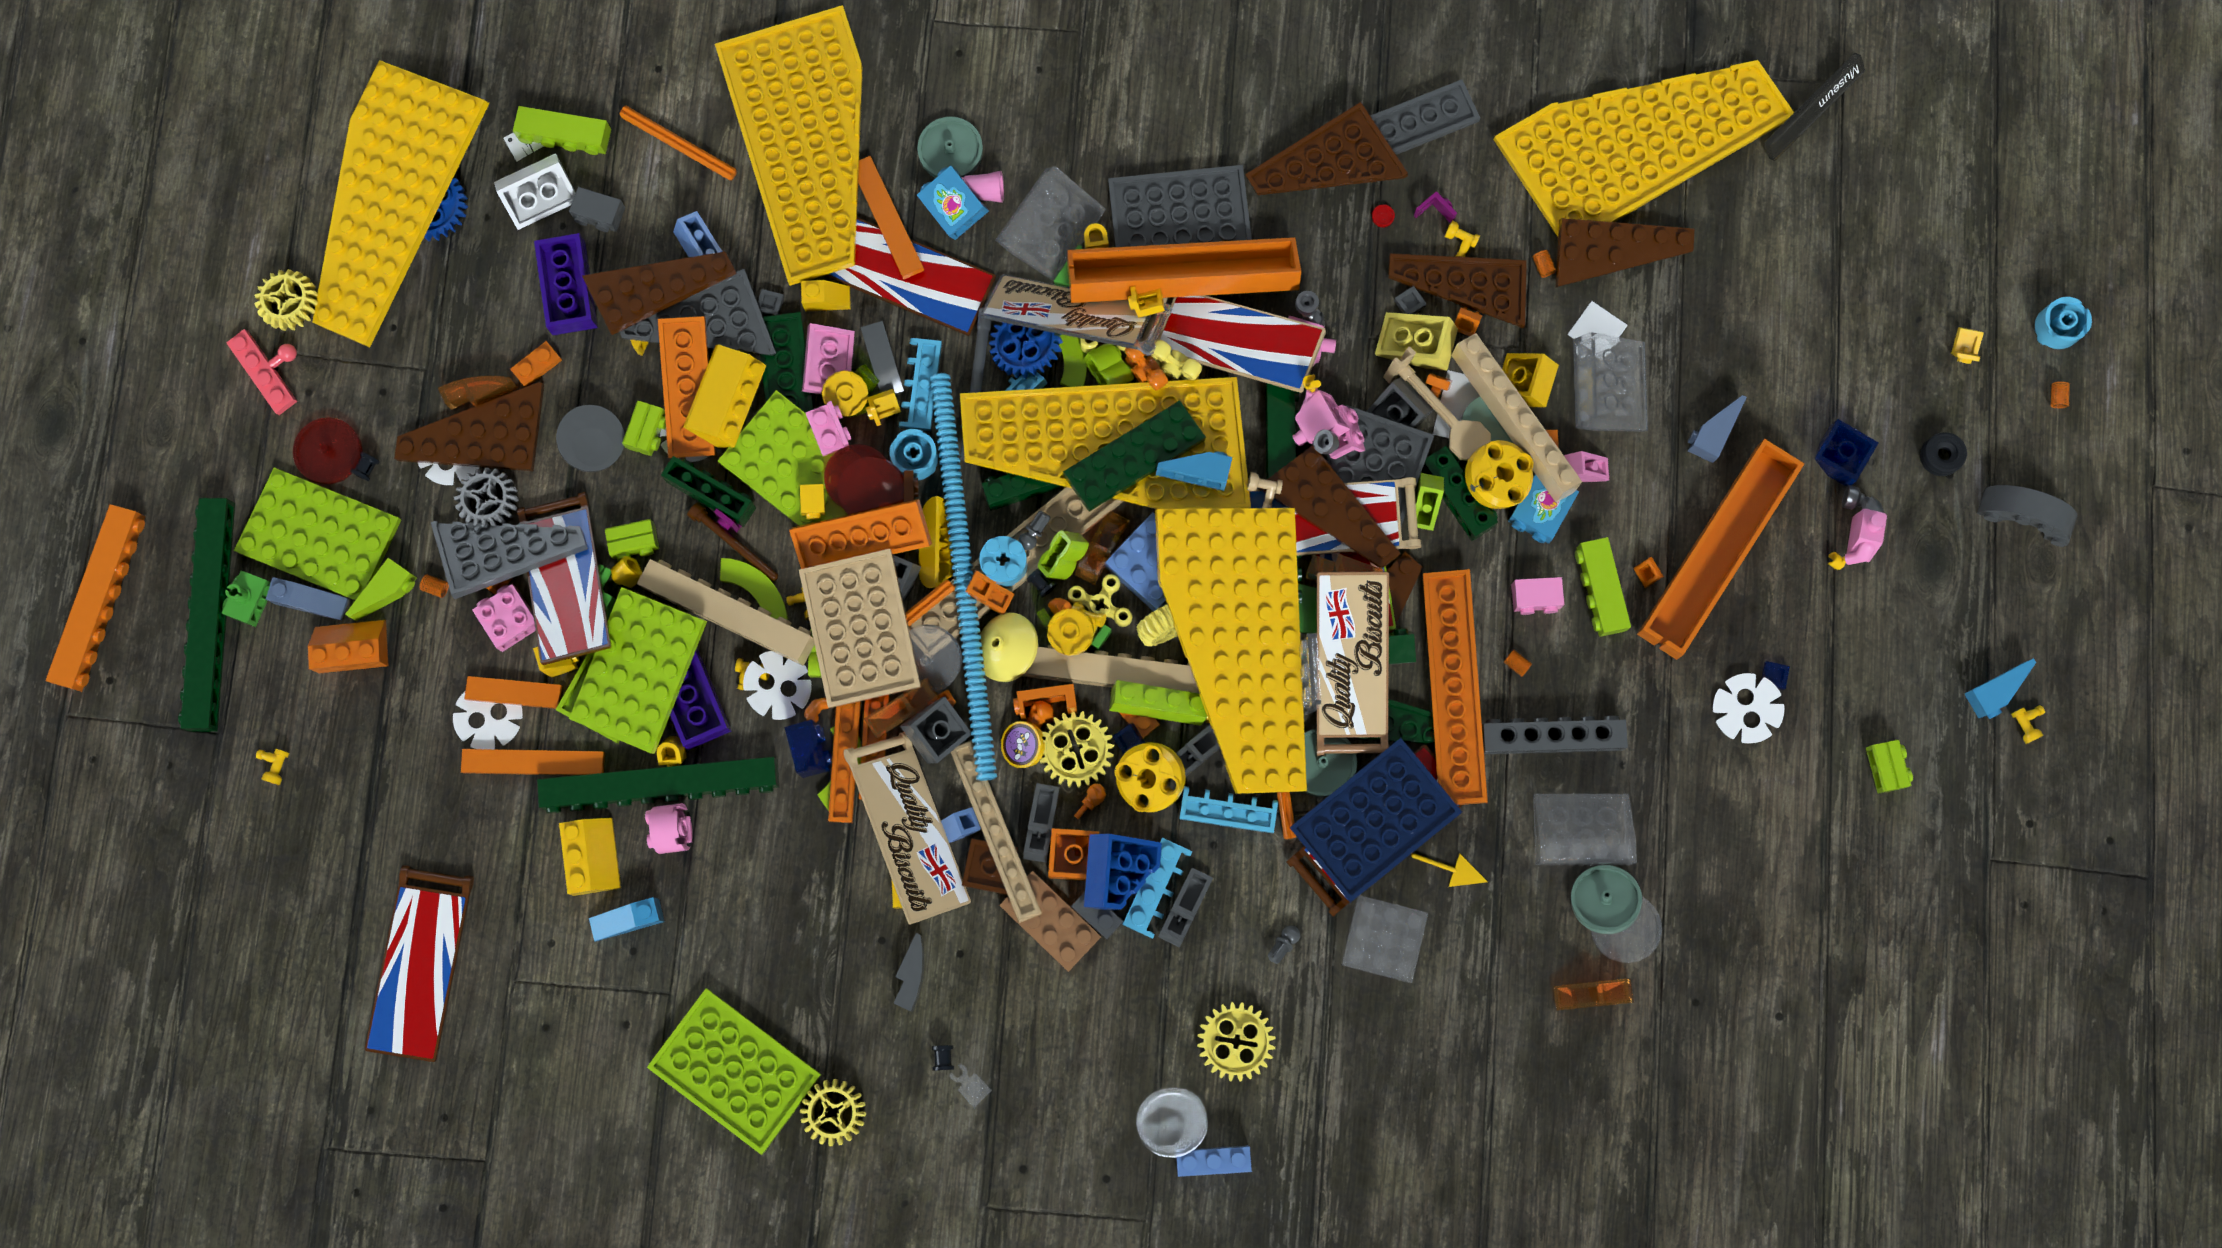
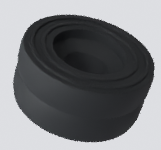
M1947 432L1932 436L1923 444L1920 452L1923 467L1929 473L1936 476L1953 474L1964 465L1967 458V449L1962 439L1955 434ZM1939 449H1945L1948 451V460H1942L1939 458Z

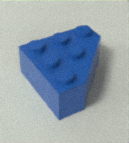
M1090 834L1084 907L1121 910L1127 904L1126 900L1132 894H1136L1146 883L1145 879L1151 873H1155L1160 867L1162 843L1114 834Z

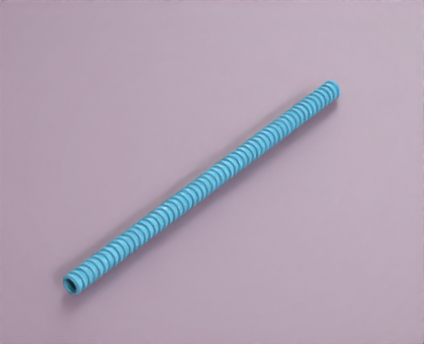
M938 373L931 376L930 381L933 382L931 384L933 389L932 395L934 396L932 401L935 403L933 408L936 410L934 416L937 417L935 418V423L938 424L935 427L938 430L936 435L939 437L937 443L940 444L938 451L941 452L939 453V458H941L940 465H942L940 470L943 472L941 478L944 479L942 485L945 486L943 493H946L944 495V500H946L944 504L947 507L945 513L948 514L946 520L949 521L947 528H950L948 535L951 536L948 539L951 542L949 548L952 549L950 555L953 557L951 563L954 564L952 570L955 571L953 573L955 578L953 582L956 585L954 591L957 592L955 598L958 599L956 606H959L957 613L960 614L958 616V620H960L958 625L961 628L959 634L962 635L960 641L963 642L961 649H964L962 656L965 657L963 663L966 665L963 667L966 671L964 677L967 678L965 684L968 685L966 692H969L967 699L970 700L968 707L971 708L968 710L969 714H971L969 720L972 721L970 728L973 729L971 735L974 736L972 743H975L973 750L976 751L973 755L976 758L974 763L977 765L975 771L978 772L976 779L986 781L997 777V773L994 772L996 770V766H994L996 760L993 758L995 752L992 751L994 745L991 744V741H993V737L990 736L992 730L989 729L991 722L988 721L990 719V715H988L990 709L987 707L989 701L986 700L988 694L985 693V690H987V686L984 685L986 679L983 678L985 671L982 670L985 667L982 664L984 658L981 657V654H983V650L980 649L982 643L979 642L981 635H978L980 628L977 627L979 625V621H977L979 616L976 613L978 608L975 606L977 600L965 592L974 573L971 571L973 565L970 563L972 557L969 556L971 550L968 549L970 543L967 542L969 540L967 535L969 531L966 528L968 523L965 521L967 515L964 514L966 507H963L965 505V500H963L964 493H962L964 488L961 486L963 480L960 479L962 473L959 472L961 465H958L960 463V458H958L960 454L957 451L959 446L956 444L958 438L955 437L957 431L954 430L956 424L953 423L955 421L953 416L955 412L952 409L954 404L951 402L953 396L950 395L952 393V389H950L951 382H949L951 378L946 373Z

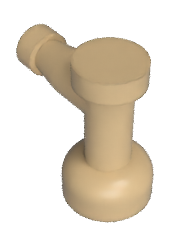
M1250 472L1247 490L1266 489L1265 502H1263L1262 507L1272 508L1275 493H1281L1283 480H1277L1276 482L1260 479L1257 473Z

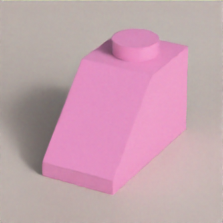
M1584 451L1564 455L1582 482L1609 481L1608 458Z

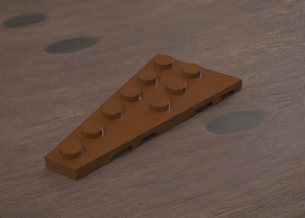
M724 251L582 275L610 333L614 335L737 273Z

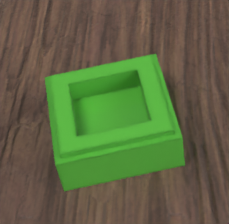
M1106 625L1101 627L1091 644L1094 650L1100 651L1111 635V628Z

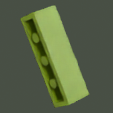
M518 106L513 132L518 140L525 144L535 142L541 143V145L548 148L559 146L572 152L577 149L591 155H598V153L606 154L611 128L606 120Z
M1609 538L1580 543L1575 551V558L1577 564H1581L1583 573L1580 574L1582 585L1586 586L1588 591L1586 601L1588 608L1593 611L1592 625L1594 631H1598L1599 637L1627 631L1631 628Z
M1116 680L1111 688L1109 711L1199 726L1207 718L1199 693Z

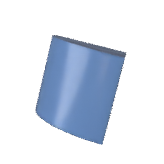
M973 807L955 812L941 821L949 843L981 830Z

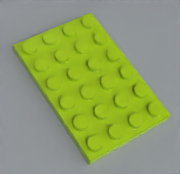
M777 390L740 433L735 447H729L718 460L719 464L798 526L855 514L885 478L881 472L849 447L823 457L806 413ZM800 485H824L825 515L820 516V519L808 520L806 516L801 515Z
M273 468L234 551L327 590L356 600L377 573L401 519Z
M621 587L608 619L611 648L595 652L569 719L646 752L655 754L707 621Z
M708 988L703 991L647 1066L649 1070L761 1155L765 1153L806 1097L807 1092L812 1089L822 1075Z

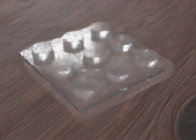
M1307 633L1304 640L1299 644V657L1302 666L1300 668V678L1303 690L1301 698L1304 715H1313L1321 705L1317 633Z
M1361 895L1358 896L1341 966L1412 983L1428 913Z

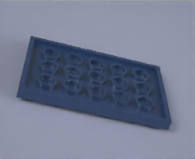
M1400 738L1299 819L1290 829L1351 903L1459 816L1462 811Z

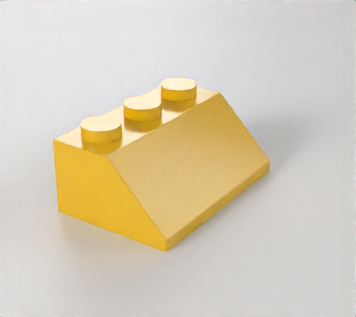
M613 818L581 819L559 823L567 894L577 896L620 889L621 882Z

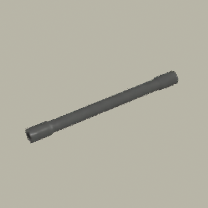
M980 308L978 314V331L970 393H977L982 390L988 335L992 319L984 317L986 308ZM962 439L960 459L965 461L964 446Z

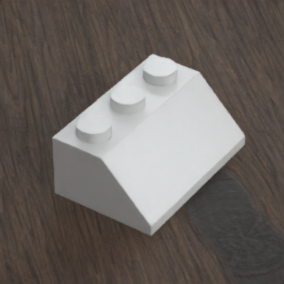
M556 153L494 182L496 191L518 230L570 206L576 194Z

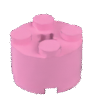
M685 804L656 806L646 811L645 819L649 825L650 832L647 835L649 848H654L658 854L687 851L690 849L687 843L692 842V823L690 816H685L683 810H688Z

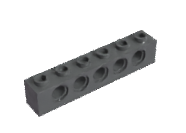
M1594 716L1581 717V721H1572L1571 717L1557 718V721L1548 722V718H1534V722H1524L1523 718L1510 719V723H1501V719H1488L1486 723L1482 724L1484 754L1623 751L1628 748L1626 719L1619 720V716H1605L1604 720H1595ZM1573 728H1577L1582 732L1581 740H1577L1572 736ZM1596 728H1602L1605 731V739H1600L1596 736ZM1549 729H1554L1558 732V740L1555 741L1549 738ZM1506 730L1510 732L1512 736L1510 742H1506L1501 738V731ZM1525 730L1534 732V741H1529L1525 738Z

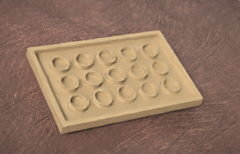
M892 549L799 570L828 708L921 687Z

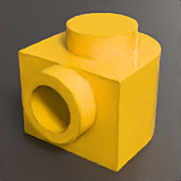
M1094 223L1085 229V249L1108 248L1107 232L1102 225Z
M624 556L611 568V577L618 585L632 588L637 584L642 571L636 559Z
M669 736L657 748L659 765H667V767L680 766L687 758L685 747H683L680 738Z

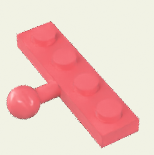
M245 329L226 342L276 414L281 415L298 402L275 370L282 362H290L296 358L297 350L293 345H281L278 349V354L268 360L249 331Z

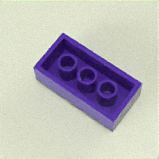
M577 233L534 241L546 328L553 336L598 328L594 299L582 275L590 274L584 239Z
M696 648L670 714L681 743L688 750L732 731L698 648Z

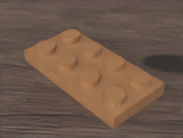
M1032 871L1027 878L1041 910V915L1019 923L1009 897L999 906L1069 972L1096 944L1101 936Z

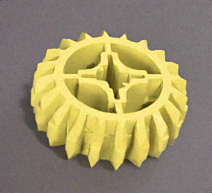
M288 269L285 273L279 270L278 276L270 273L271 279H263L265 285L257 286L261 292L255 294L258 302L254 304L259 309L257 311L258 315L263 317L265 323L271 324L275 329L279 327L281 330L286 331L289 327L291 330H295L296 324L304 327L303 321H311L309 314L315 313L313 307L318 304V301L315 300L318 296V293L314 291L316 286L310 283V279L307 276H303L299 271L294 273ZM295 285L301 288L302 297L296 294L294 290ZM272 303L278 306L279 315L274 314Z
M1168 604L1145 616L1136 627L1138 636L1145 646H1156L1178 636Z
M833 1079L832 1087H830L829 1081L824 1080V1089L819 1084L814 1085L817 1093L815 1094L809 1090L807 1094L812 1098L811 1101L808 1099H803L802 1101L803 1104L809 1106L808 1109H800V1113L808 1114L807 1118L801 1119V1123H810L804 1130L805 1132H809L812 1129L815 1131L811 1135V1139H815L820 1135L819 1144H824L826 1138H828L829 1146H833L836 1138L837 1143L842 1145V1136H845L846 1140L851 1141L852 1136L849 1132L851 1131L857 1135L860 1131L855 1125H864V1122L858 1120V1117L866 1116V1112H859V1107H864L866 1104L865 1102L857 1103L856 1101L862 1097L861 1093L855 1096L852 1095L856 1089L855 1086H851L846 1090L847 1081H843L841 1086L838 1087V1079ZM838 1092L847 1099L836 1104L826 1093ZM821 1099L824 1111L820 1117L815 1119V1106L817 1101ZM830 1106L832 1108L843 1106L839 1109V1113H837V1119L834 1116L823 1119L830 1112L828 1110ZM849 1106H852V1119L849 1125L846 1126L843 1113ZM830 1121L841 1132L830 1133L823 1130L820 1125Z

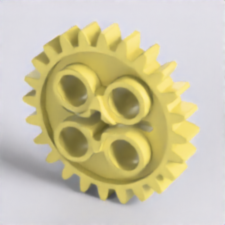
M1084 711L1081 712L1079 717H1076L1075 712H1072L1071 718L1062 713L1063 720L1060 721L1054 717L1055 725L1052 726L1048 723L1046 725L1049 733L1042 732L1044 738H1046L1043 740V743H1045L1043 755L1045 757L1040 760V764H1048L1044 771L1049 772L1052 770L1050 778L1054 779L1058 776V783L1060 785L1064 780H1067L1069 788L1073 782H1076L1077 787L1080 788L1081 781H1085L1086 785L1090 786V778L1098 782L1097 774H1106L1103 766L1111 767L1107 758H1114V755L1108 752V750L1113 749L1114 745L1107 744V742L1112 739V735L1105 736L1108 727L1100 728L1101 719L1094 723L1093 714L1086 719ZM1080 729H1087L1090 732V736L1086 740H1080L1076 736L1077 732ZM1068 730H1072L1077 746L1082 747L1080 749V756L1085 766L1084 769L1080 768L1075 752H1070L1073 747ZM1065 737L1068 740L1067 745L1064 748L1056 747L1054 744L1056 738ZM1088 751H1095L1098 758L1094 762H1088L1084 758L1085 754ZM1069 758L1073 759L1076 763L1075 767L1072 770H1065L1062 767L1063 761Z
M1233 1002L1230 1003V1009L1228 1010L1222 1004V1012L1220 1013L1213 1009L1215 1017L1206 1016L1205 1018L1209 1024L1200 1025L1205 1030V1033L1197 1035L1203 1039V1042L1197 1044V1047L1204 1048L1205 1050L1199 1056H1207L1208 1058L1204 1065L1212 1063L1211 1072L1214 1073L1219 1069V1078H1223L1227 1073L1229 1081H1232L1234 1075H1237L1238 1080L1242 1081L1243 1074L1252 1079L1251 1071L1258 1075L1261 1074L1258 1067L1260 1065L1268 1067L1264 1059H1272L1273 1057L1268 1053V1050L1275 1049L1273 1045L1269 1044V1041L1276 1038L1275 1036L1268 1035V1032L1273 1027H1265L1264 1025L1268 1018L1262 1020L1259 1018L1261 1010L1255 1014L1252 1013V1005L1247 1010H1244L1243 1002L1240 1003L1238 1009L1235 1008ZM1224 1020L1230 1021L1233 1025V1030L1228 1035L1222 1034L1219 1029L1220 1023ZM1248 1024L1253 1025L1257 1030L1256 1036L1252 1039L1246 1038L1243 1033L1244 1027ZM1235 1034H1237L1240 1040L1256 1042L1258 1046L1238 1045L1237 1049H1234L1232 1043L1216 1041L1215 1037L1235 1038ZM1219 1045H1226L1228 1047L1229 1055L1227 1058L1220 1059L1217 1057L1216 1048ZM1243 1049H1250L1253 1053V1058L1248 1063H1244L1240 1059V1052Z

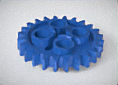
M456 178L452 179L445 193L448 194V197L441 202L434 216L435 218L441 214L439 220L434 222L433 218L424 236L427 241H431L432 236L439 241L440 234L448 237L447 231L449 229L456 232L454 225H462L458 220L459 217H466L462 209L468 208L463 202L468 197L463 194L465 189L459 185L460 182Z
M1001 321L1003 323L1001 326H994L998 332L991 333L994 340L989 342L993 348L990 350V353L996 365L1001 371L1004 370L1008 376L1013 372L1015 378L1022 374L1027 379L1028 373L1031 372L1036 377V370L1039 369L1044 373L1043 366L1052 367L1050 360H1057L1055 352L1062 351L1058 345L1063 343L1060 337L1062 333L1034 327L1029 328V326ZM1037 352L1033 357H1030L1032 353Z

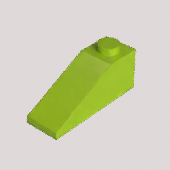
M387 558L345 615L358 621L396 601L413 589L414 581L417 577L393 560Z

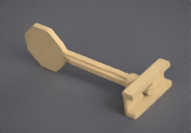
M1409 346L1400 360L1396 357L1392 361L1384 378L1389 384L1399 376L1405 382L1408 381L1450 426L1449 449L1460 460L1468 461L1470 456L1479 447L1491 442V433L1481 422L1458 421L1415 375L1416 372L1409 364L1416 352Z

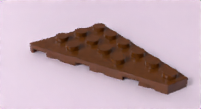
M1360 102L1248 172L1245 176L1258 196L1403 179L1408 176V172Z
M537 382L397 436L394 459L404 462L534 471L544 384Z

